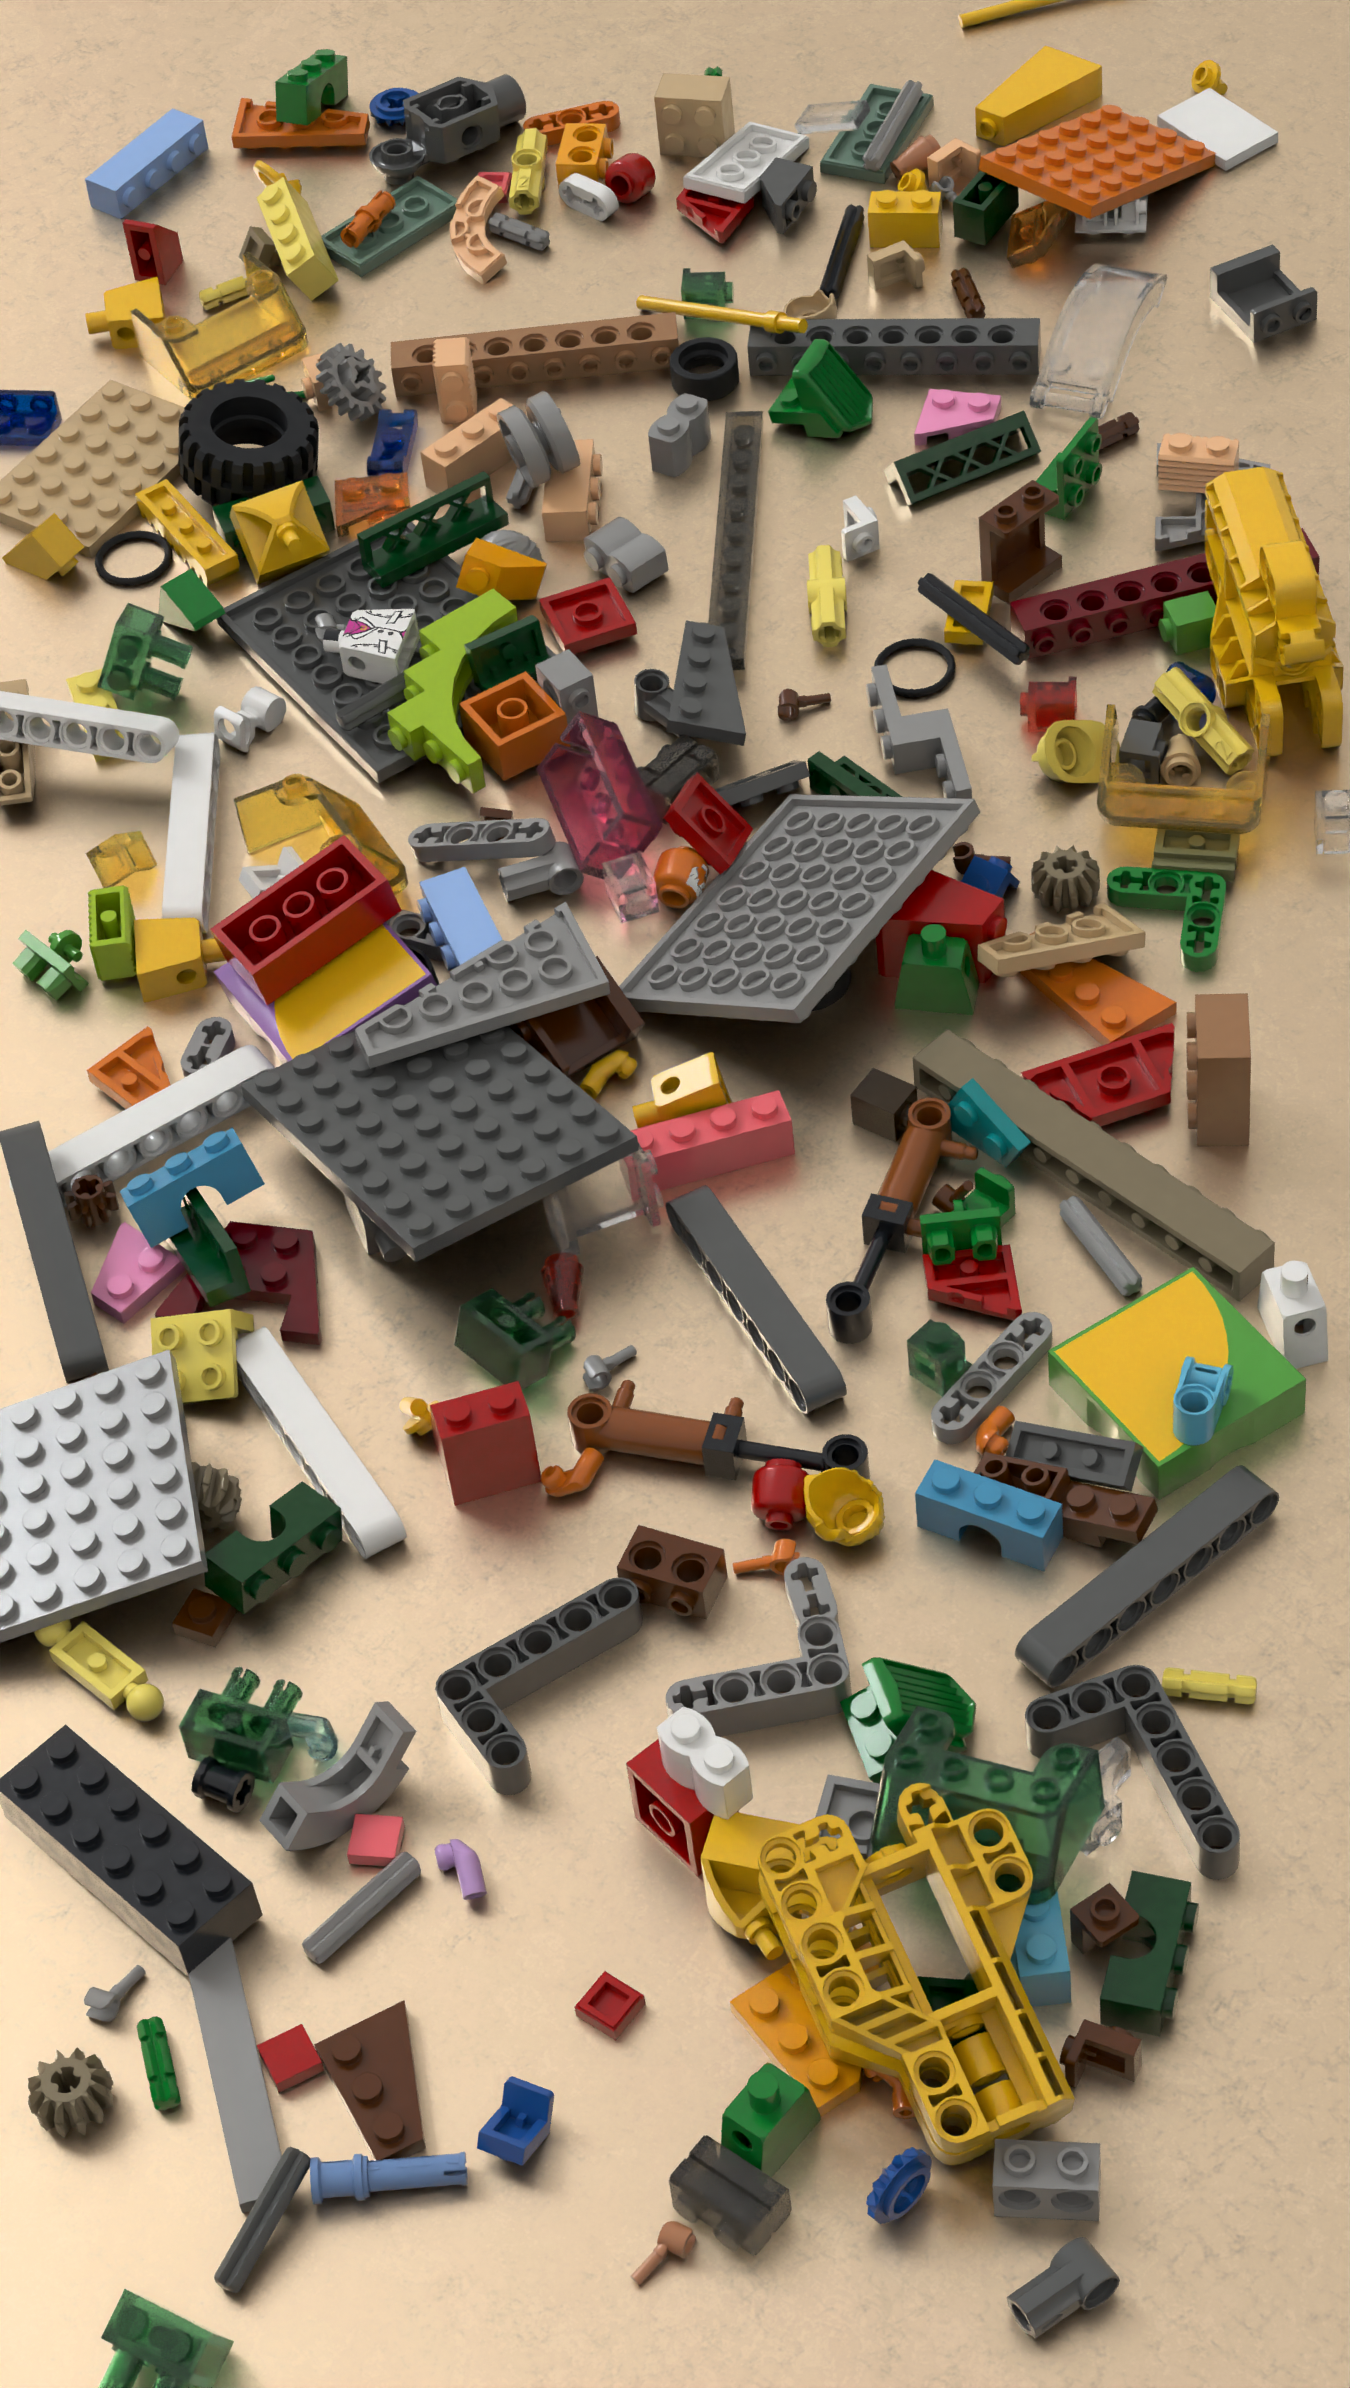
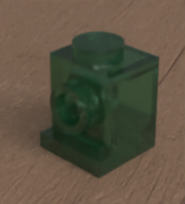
M683 268L682 301L727 307L728 303H734L733 282H726L725 272L691 273L690 268ZM684 316V319H701Z
M930 1319L907 1340L909 1375L942 1397L972 1366L966 1360L965 1341L946 1323L934 1322ZM934 1364L935 1371L930 1369L929 1366Z

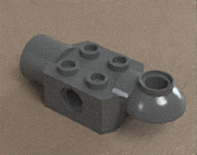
M508 74L501 75L487 82L463 77L451 79L404 99L406 139H390L376 145L370 151L369 159L374 168L384 175L386 182L394 185H403L414 178V173L420 166L432 161L443 164L454 162L462 156L476 150H482L488 145L499 141L501 128L525 117L526 101L524 94L516 80Z

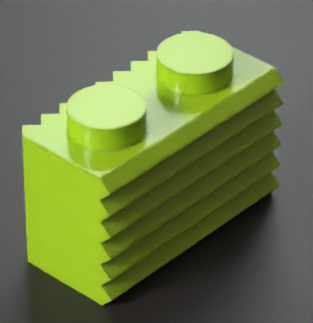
M122 885L90 890L87 893L89 897V947L98 979L105 981L135 976L137 972L134 920L136 919L128 887Z

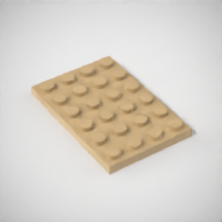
M109 380L0 480V523L29 534L55 513L84 545V548L78 554L92 559L105 542L115 537L141 513L137 505L135 493L165 479L172 483L181 475L180 466L178 465L180 415L184 412V407Z

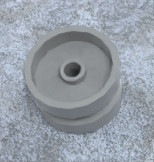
M546 391L527 398V416L515 405L497 413L496 416L507 449L523 478L531 488H535L550 480V464L562 474L580 465L579 454L568 426L555 402Z

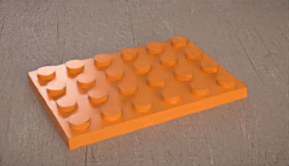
M1104 105L1098 110L1084 113L1078 118L1062 122L1058 126L1042 130L1038 134L1026 139H1019L1016 143L997 148L996 151L981 156L979 170L1081 216L1092 219L1215 166L1216 153L1205 148V144L1200 141L1187 140L1178 136L1177 132L1172 129L1156 127L1149 124V120L1146 118L1133 117L1122 112V109L1118 106Z

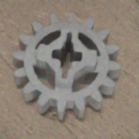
M338 343L320 356L321 361L316 364V367L321 373L316 376V380L323 383L324 387L320 390L321 394H328V405H337L340 416L348 413L350 421L359 418L362 422L382 409L381 404L386 401V397L381 393L386 389V385L379 382L378 379L382 372L375 371L373 358L369 360L364 358L363 349L355 352L352 344L349 343L344 347L342 343Z

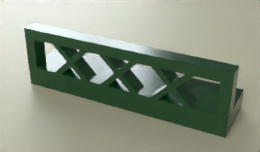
M1023 410L895 461L883 471L889 484L898 481L909 506L1037 455L1041 452V449ZM1021 431L1028 449L1018 453L1005 447L1007 438ZM987 446L996 450L992 463L984 465L973 460L972 457L976 449ZM1001 454H1004V455L1009 456V457H1006V458H1004V459L999 460ZM951 459L963 463L959 477L954 479L939 472L942 463ZM969 466L976 469L967 473ZM919 472L931 476L926 490L915 494L908 477ZM936 479L944 482L934 486Z
M483 471L358 533L357 538L363 569L384 588L473 543L476 537L481 539L485 535L509 525L508 513L493 500L490 476ZM480 488L481 498L469 504L465 503L470 493ZM446 504L450 505L443 517L437 520L433 519L440 507ZM414 520L419 521L413 532L402 535L408 523ZM386 536L387 538L382 547L372 552L370 542Z
M820 751L808 758L810 788L819 795L902 797L845 755L835 762Z
M196 1187L191 1189L182 1200L184 1207H181V1212L189 1227L166 1240L211 1308L250 1292L251 1289L236 1245Z

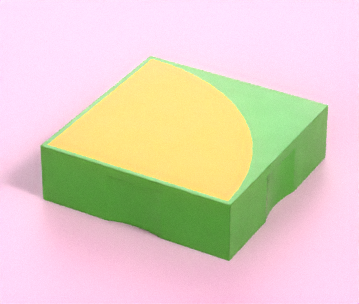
M1194 1267L1048 1350L1049 1385L1088 1426L1099 1432L1102 1436L1136 1442L1144 1447L1136 1477L1158 1500L1211 1470L1216 1463L1233 1451L1256 1443L1305 1413L1306 1378ZM1187 1356L1194 1357L1197 1363L1220 1368L1228 1364L1233 1365L1234 1369L1230 1394L1226 1405L1222 1408L1214 1435L1209 1441L1200 1445L1184 1444L1173 1433L1174 1394L1179 1383L1184 1360Z

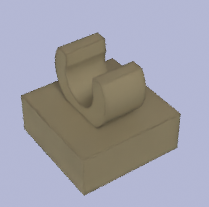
M250 226L239 258L251 272L260 270L264 276L269 264L274 266L281 265L279 254L275 250L276 247L272 239L262 228Z

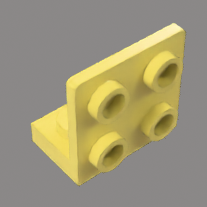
M225 1309L150 1318L152 1355L170 1350L175 1357L183 1404L232 1399L238 1396L236 1340H238V1334L254 1332L252 1314Z

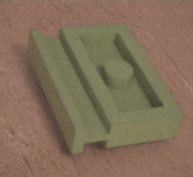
M1158 824L1152 868L1212 872L1222 876L1225 882H1234L1240 843V829Z

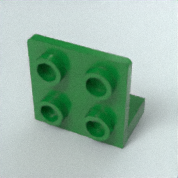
M1090 417L1062 453L1059 452L1036 480L1037 483L1059 495V504L1047 511L1046 515L1065 520L1074 507L1080 506L1089 488L1098 483L1102 474V464L1099 463V449L1102 436L1098 430V418Z

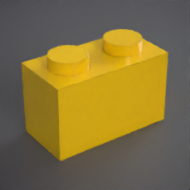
M918 190L916 192L871 191L868 207L870 247L885 248L905 240L911 248H940L943 228L941 192H929L926 190Z

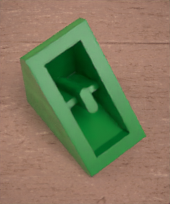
M192 569L160 586L158 615L162 622L196 631L225 614L223 606Z

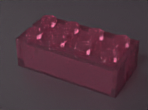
M578 711L561 734L560 739L564 743L588 750L591 754L555 743L537 767V771L580 872L620 885L629 871L635 867L639 859L638 851L644 853L650 843L656 839L663 825L617 723Z

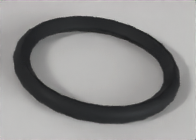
M130 531L112 537L100 547L95 556V567L99 575L108 582L125 586L138 585L157 578L168 568L172 560V549L168 541L156 533ZM129 539H151L159 543L164 549L165 555L160 566L154 571L139 577L120 578L113 576L104 569L102 564L105 553L112 546Z
M922 638L905 639L895 642L886 647L875 660L874 666L882 665L884 660L894 651L911 646L929 647L937 650L944 656L948 665L947 672L934 685L920 689H904L893 685L895 694L904 697L926 696L939 691L951 681L956 668L954 656L946 647L933 640Z

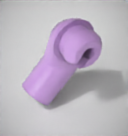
M450 1839L449 1844H439L435 1847V1855L440 1870L445 1871L456 1867L464 1900L477 1899L487 1894L480 1860L474 1850L459 1839Z

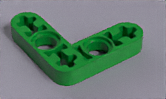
M1128 866L1116 868L1108 874L1107 897L1116 906L1185 911L1180 940V961L1186 969L1204 972L1216 965L1226 904V882L1222 876L1212 872ZM1164 885L1173 886L1177 889L1170 894L1156 891L1158 887ZM1143 886H1148V890H1143ZM1204 891H1211L1210 902L1202 901ZM1200 917L1210 918L1214 921L1208 926H1199L1193 923L1195 919ZM1197 941L1204 942L1202 953H1195Z

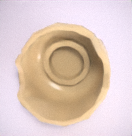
M817 290L813 296L803 295L793 298L783 309V312L789 317L802 319L837 318L834 294L831 293L828 298L822 290Z

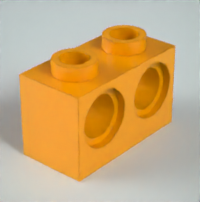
M566 123L555 164L558 189L559 184L574 173L581 174L602 184L603 179H605L606 170L609 167L608 159H612L614 154L613 138H608L606 124Z

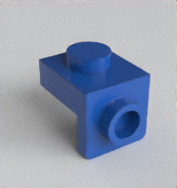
M975 855L961 880L963 883L1000 898L1003 897L1008 886L1017 889L1020 883L1011 873L1013 867L1010 864L994 856H991L989 861H986Z
M509 2077L504 2083L502 2105L478 2133L477 2149L498 2156L502 2160L523 2166L550 2134L554 2093L551 2090L519 2078Z

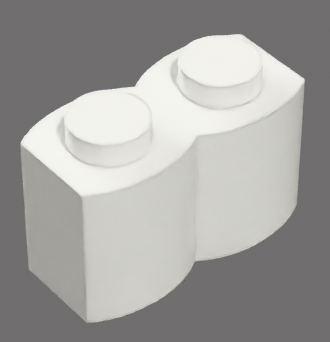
M681 1707L657 1726L662 1763L666 1772L680 1785L694 1789L699 1802L709 1812L720 1818L729 1819L753 1799L749 1763L745 1754L733 1742L715 1736L712 1725L703 1715L693 1709Z

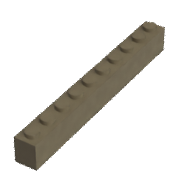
M947 1029L913 1057L914 1085L931 1098L943 1100L948 1105L959 1089L974 1078L1031 1141L1020 1157L1187 1268L1194 1267L1207 1281L1237 1301H1241L1260 1284L1262 1272L1266 1269L1274 1268L1275 1242L1261 1230H1255L1238 1219L1231 1210L1224 1207L1221 1208L1204 1197L1197 1188L1181 1182L1169 1174L1163 1166L1154 1164L1138 1154L1131 1145L1118 1141L1106 1133L1097 1123L1088 1121L1072 1111L1065 1102L1052 1098L1040 1090L1031 1080H1025L1009 1070L1002 1061L993 1059L977 1049L968 1039H962Z

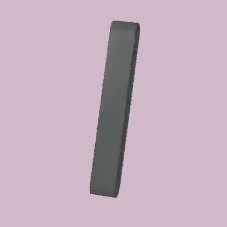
M35 1121L0 1131L2 1151L66 1383L89 1377L95 1372L99 1374L109 1371L40 1122Z
M704 1185L666 1202V1212L675 1232L798 1408L804 1414H807L847 1395L846 1384L837 1365L712 1190L707 1185Z
M1239 1465L1231 1469L1031 1628L1021 1638L1015 1649L1016 1659L1049 1687L1055 1688L1060 1686L1262 1524L1275 1510L1279 1501V1493L1245 1466Z

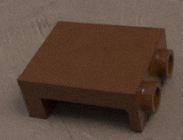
M1031 480L979 517L981 581L993 582V596L1008 605L1062 568V555L1045 545L1044 514L1059 504V495L1034 480Z
M596 956V959L609 981L610 994L510 1025L514 1032L568 1078L573 1077L637 1038L645 1024L598 956Z

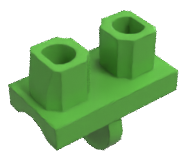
M27 930L18 938L26 948L12 964L31 981H34L42 970L48 966L49 969L37 981V984L56 1001L71 985L82 992L89 984L74 971V967L70 964L71 961H80L83 953L80 951L82 939L74 931L65 930L59 934L52 933L48 939L49 943H51L50 948Z

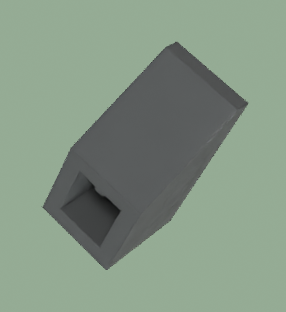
M776 157L760 176L762 206L777 233L784 234L791 224L798 220L800 213L807 204L812 202L816 196L817 184L814 182L813 166Z

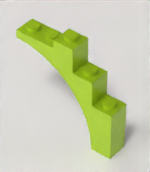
M494 588L419 630L421 641L419 653L422 661L403 671L406 685L404 696L407 701L387 712L390 725L388 737L398 751L403 750L414 761L427 755L431 762L439 763L447 770L455 783H461L473 794L486 787L481 757L468 744L457 725L459 703H461L466 688L473 679L464 645L518 621L516 607Z

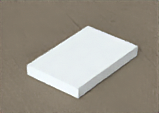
M1211 88L1157 115V126L1172 129L1177 132L1178 136L1187 140H1196L1204 143L1205 148L1216 153L1215 164L1225 171L1278 143V132Z

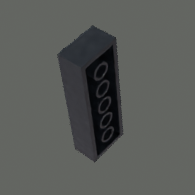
M66 1724L0 1778V1805L5 1817L188 1978L189 1973L229 1938H232L233 1942L263 1915L253 1883Z

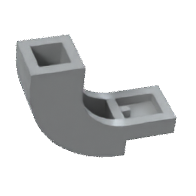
M389 1701L375 1702L353 1744L344 1756L331 1768L318 1776L302 1781L279 1782L259 1821L286 1851L314 1848L342 1836L353 1828L355 1814H373L400 1784L409 1770V1767L401 1759L417 1731Z

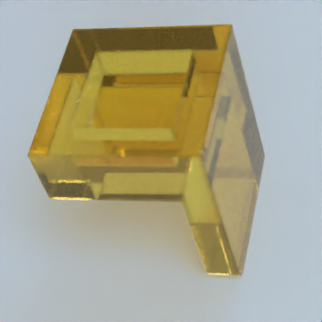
M141 831L114 834L86 853L103 888L115 886L134 872L151 870L157 866V862Z

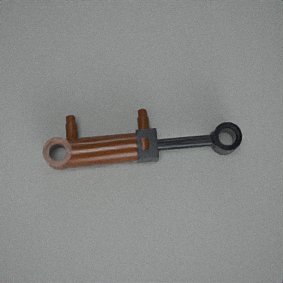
M927 1097L914 1102L909 1108L908 1126L878 1194L871 1193L862 1213L864 1244L869 1245L859 1270L853 1282L838 1283L827 1293L828 1329L830 1335L841 1343L854 1344L861 1342L872 1332L873 1324L869 1288L886 1249L906 1253L913 1236L922 1238L920 1220L914 1218L941 1156L975 1161L978 1157V1149L976 1147L952 1141L951 1111L949 1105L943 1100Z
M624 1380L621 1387L617 1390L612 1405L602 1395L587 1393L575 1398L568 1406L567 1416L571 1440L574 1449L580 1454L583 1453L585 1448H594L601 1454H605L610 1450L702 1465L705 1469V1476L735 1481L743 1459L767 1462L768 1460L781 1458L794 1460L800 1463L801 1468L821 1472L835 1467H845L850 1470H856L862 1477L870 1479L868 1448L863 1440L851 1434H841L831 1438L826 1442L822 1453L747 1441L745 1420L742 1417L744 1402L738 1397L730 1399L724 1414L713 1412L711 1421L631 1409L635 1384L631 1380Z

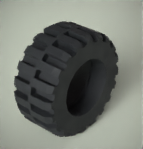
M234 379V382L226 384L225 381L217 383L213 386V389L209 390L206 388L199 392L196 398L193 397L180 415L178 446L180 474L188 484V487L197 496L202 495V499L212 506L215 503L220 505L243 497L252 499L282 488L287 484L316 476L319 442L318 421L306 402L302 403L301 397L293 391L290 393L286 392L284 386L276 383L273 386L268 385L264 380L255 379V382H245V379ZM237 444H256V445H260V446H264V447H260V448H241V447H236V446H233V445H237Z

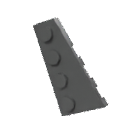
M686 620L666 732L744 746L746 731L724 627L704 622L698 623Z

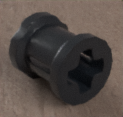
M208 1756L201 1761L194 1774L191 1791L200 1799L208 1796L226 1803L227 1809L238 1813L245 1808L252 1796L255 1777L252 1772L247 1770L237 1772L221 1766L216 1758Z

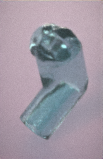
M290 1711L285 1712L281 1723L283 1734L305 1738L309 1747L307 1752L315 1760L328 1761L335 1756L339 1747V1740L327 1718Z

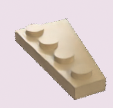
M1102 903L1093 907V914L1084 917V913L1078 911L1066 915V923L1054 925L1050 922L1036 925L1035 933L1032 935L1018 931L979 944L978 961L997 976L1013 977L1019 971L1029 969L1049 970L1054 968L1055 964L1066 962L1086 963L1091 961L1092 957L1102 955H1126L1129 950L1145 947L1146 932L1106 903Z

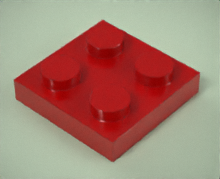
M610 577L539 599L540 611L563 652L569 649L573 654L581 653L585 650L637 634L636 622Z
M698 772L685 783L663 817L669 823L672 831L679 837H683L704 858L707 864L712 866L720 875L732 865L753 830Z

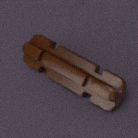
M964 267L960 270L954 269L951 272V283L956 290L955 292L962 308L965 310L966 317L984 318L986 315L984 312L985 305L980 299L981 296L974 281L971 279L972 276L969 270Z
M1127 412L1117 417V422L1115 419H1112L1098 426L1099 434L1102 436L1099 450L1124 438L1123 435L1129 437L1137 433L1140 429L1138 417H1135L1132 412Z

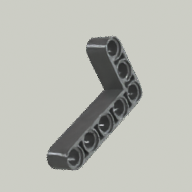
M622 1577L606 1580L448 1669L439 1676L436 1681L435 1690L443 1722L497 1793L515 1795L522 1792L528 1787L532 1774L525 1742L502 1710L632 1637L640 1630L643 1617L639 1592L631 1580Z
M1142 1665L1126 1666L1039 1697L1028 1705L1025 1712L1026 1744L1032 1755L1039 1759H1056L1126 1734L1199 1872L1207 1878L1215 1880L1226 1879L1236 1872L1240 1860L1239 1828L1157 1676L1151 1669ZM1051 1727V1728H1053V1729H1041V1728ZM1159 1732V1733H1162V1734H1157V1735H1156V1734H1150V1733ZM1175 1769H1177V1770H1182V1771H1181V1772H1171L1170 1770H1175ZM1198 1807L1203 1808V1810L1197 1811L1191 1810L1190 1808ZM1211 1846H1222V1847H1224V1848H1223V1849H1212V1848H1210V1847H1211Z

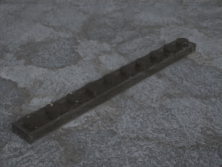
M763 411L726 412L708 624L724 627L733 670H745L764 424Z

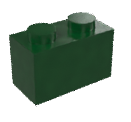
M979 171L953 201L954 237L986 245L1019 207L1018 187Z

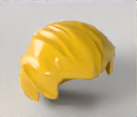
M835 1467L819 1474L807 1475L804 1478L806 1517L815 1529V1533L824 1541H834L845 1546H858L880 1534L885 1519L882 1492L877 1489L872 1480L862 1477L856 1470H850L845 1467Z

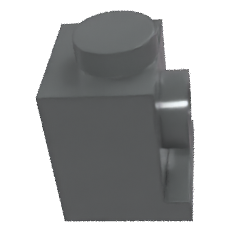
M1137 719L1130 720L1119 750V780L1159 786L1160 764H1162L1168 750V741L1162 740L1164 735L1162 723Z

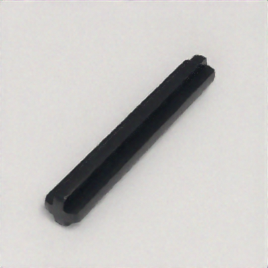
M851 204L846 207L820 285V290L828 298L831 293L834 294L835 301L839 298L865 218L863 214L864 208L861 205L855 207Z
M927 573L924 578L921 577L918 580V592L1012 663L1020 665L1024 660H1028L1030 656L1029 645L934 574Z

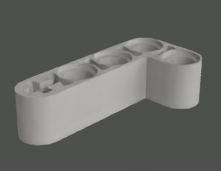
M823 1614L813 1615L803 1620L798 1628L799 1658L705 1675L674 1683L666 1693L668 1718L681 1707L693 1709L710 1722L715 1736L722 1737L843 1712L840 1702L851 1696L852 1691L849 1664L837 1621Z

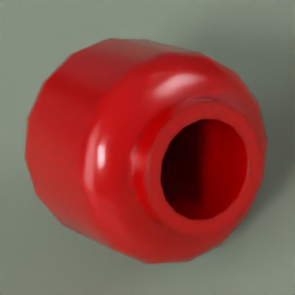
M628 153L611 163L605 174V185L614 192L619 202L626 204L634 203L647 195L654 187L656 180L655 170L651 162L645 156L638 153Z
M790 1459L768 1460L765 1466L759 1468L754 1473L750 1508L753 1514L765 1521V1526L770 1529L789 1530L793 1527V1523L800 1522L806 1518L804 1478L809 1474L801 1469L800 1463Z

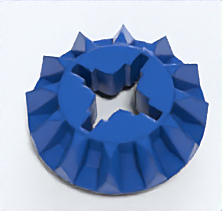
M407 88L385 90L371 100L369 105L371 117H374L377 123H387L389 127L396 123L403 126L405 122L403 100L419 93Z
M914 2147L905 2150L902 2155L894 2156L891 2164L887 2168H882V2174L879 2179L873 2182V2191L867 2196L866 2201L868 2205L867 2214L879 2224L888 2223L905 2215L917 2203L929 2183L932 2165L931 2157L922 2149L917 2150Z

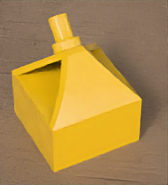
M302 480L232 505L230 518L257 585L297 571L329 554V546Z
M738 1812L729 1819L714 1815L700 1858L708 1912L715 1922L727 1932L738 1938L748 1939L753 1945L757 1944L767 1960H774L783 1953L784 1947L775 1936L778 1932L759 1891L758 1877L760 1870L758 1866L759 1848L766 1839L799 1824ZM804 1838L797 1839L800 1845L805 1844ZM782 1847L773 1849L767 1855L766 1861L771 1857L788 1851V1849ZM780 1868L774 1870V1872L784 1873L788 1872V1870ZM797 1914L793 1917L797 1919H806L808 1915Z

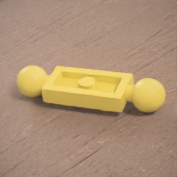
M69 1619L34 1631L37 1640L41 1644L52 1647L49 1649L52 1661L113 1710L126 1700L128 1712L139 1721H151L162 1712L164 1707L163 1695L154 1685L145 1684L148 1681L145 1669L86 1622L82 1621L72 1631Z

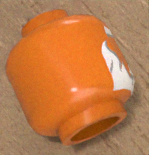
M680 846L670 848L662 852L658 859L651 880L652 889L658 896V899L666 906L679 909L692 905L704 890L709 874L708 864L691 847Z

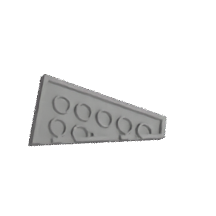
M566 901L555 907V914L541 923L537 919L524 926V933L510 942L501 940L451 970L450 978L437 986L432 983L426 985L419 990V997L406 1005L395 1004L355 1028L357 1042L370 1069L610 994L609 981Z

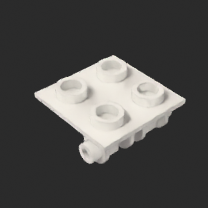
M1148 195L1092 219L1075 213V233L1133 234L1146 232Z

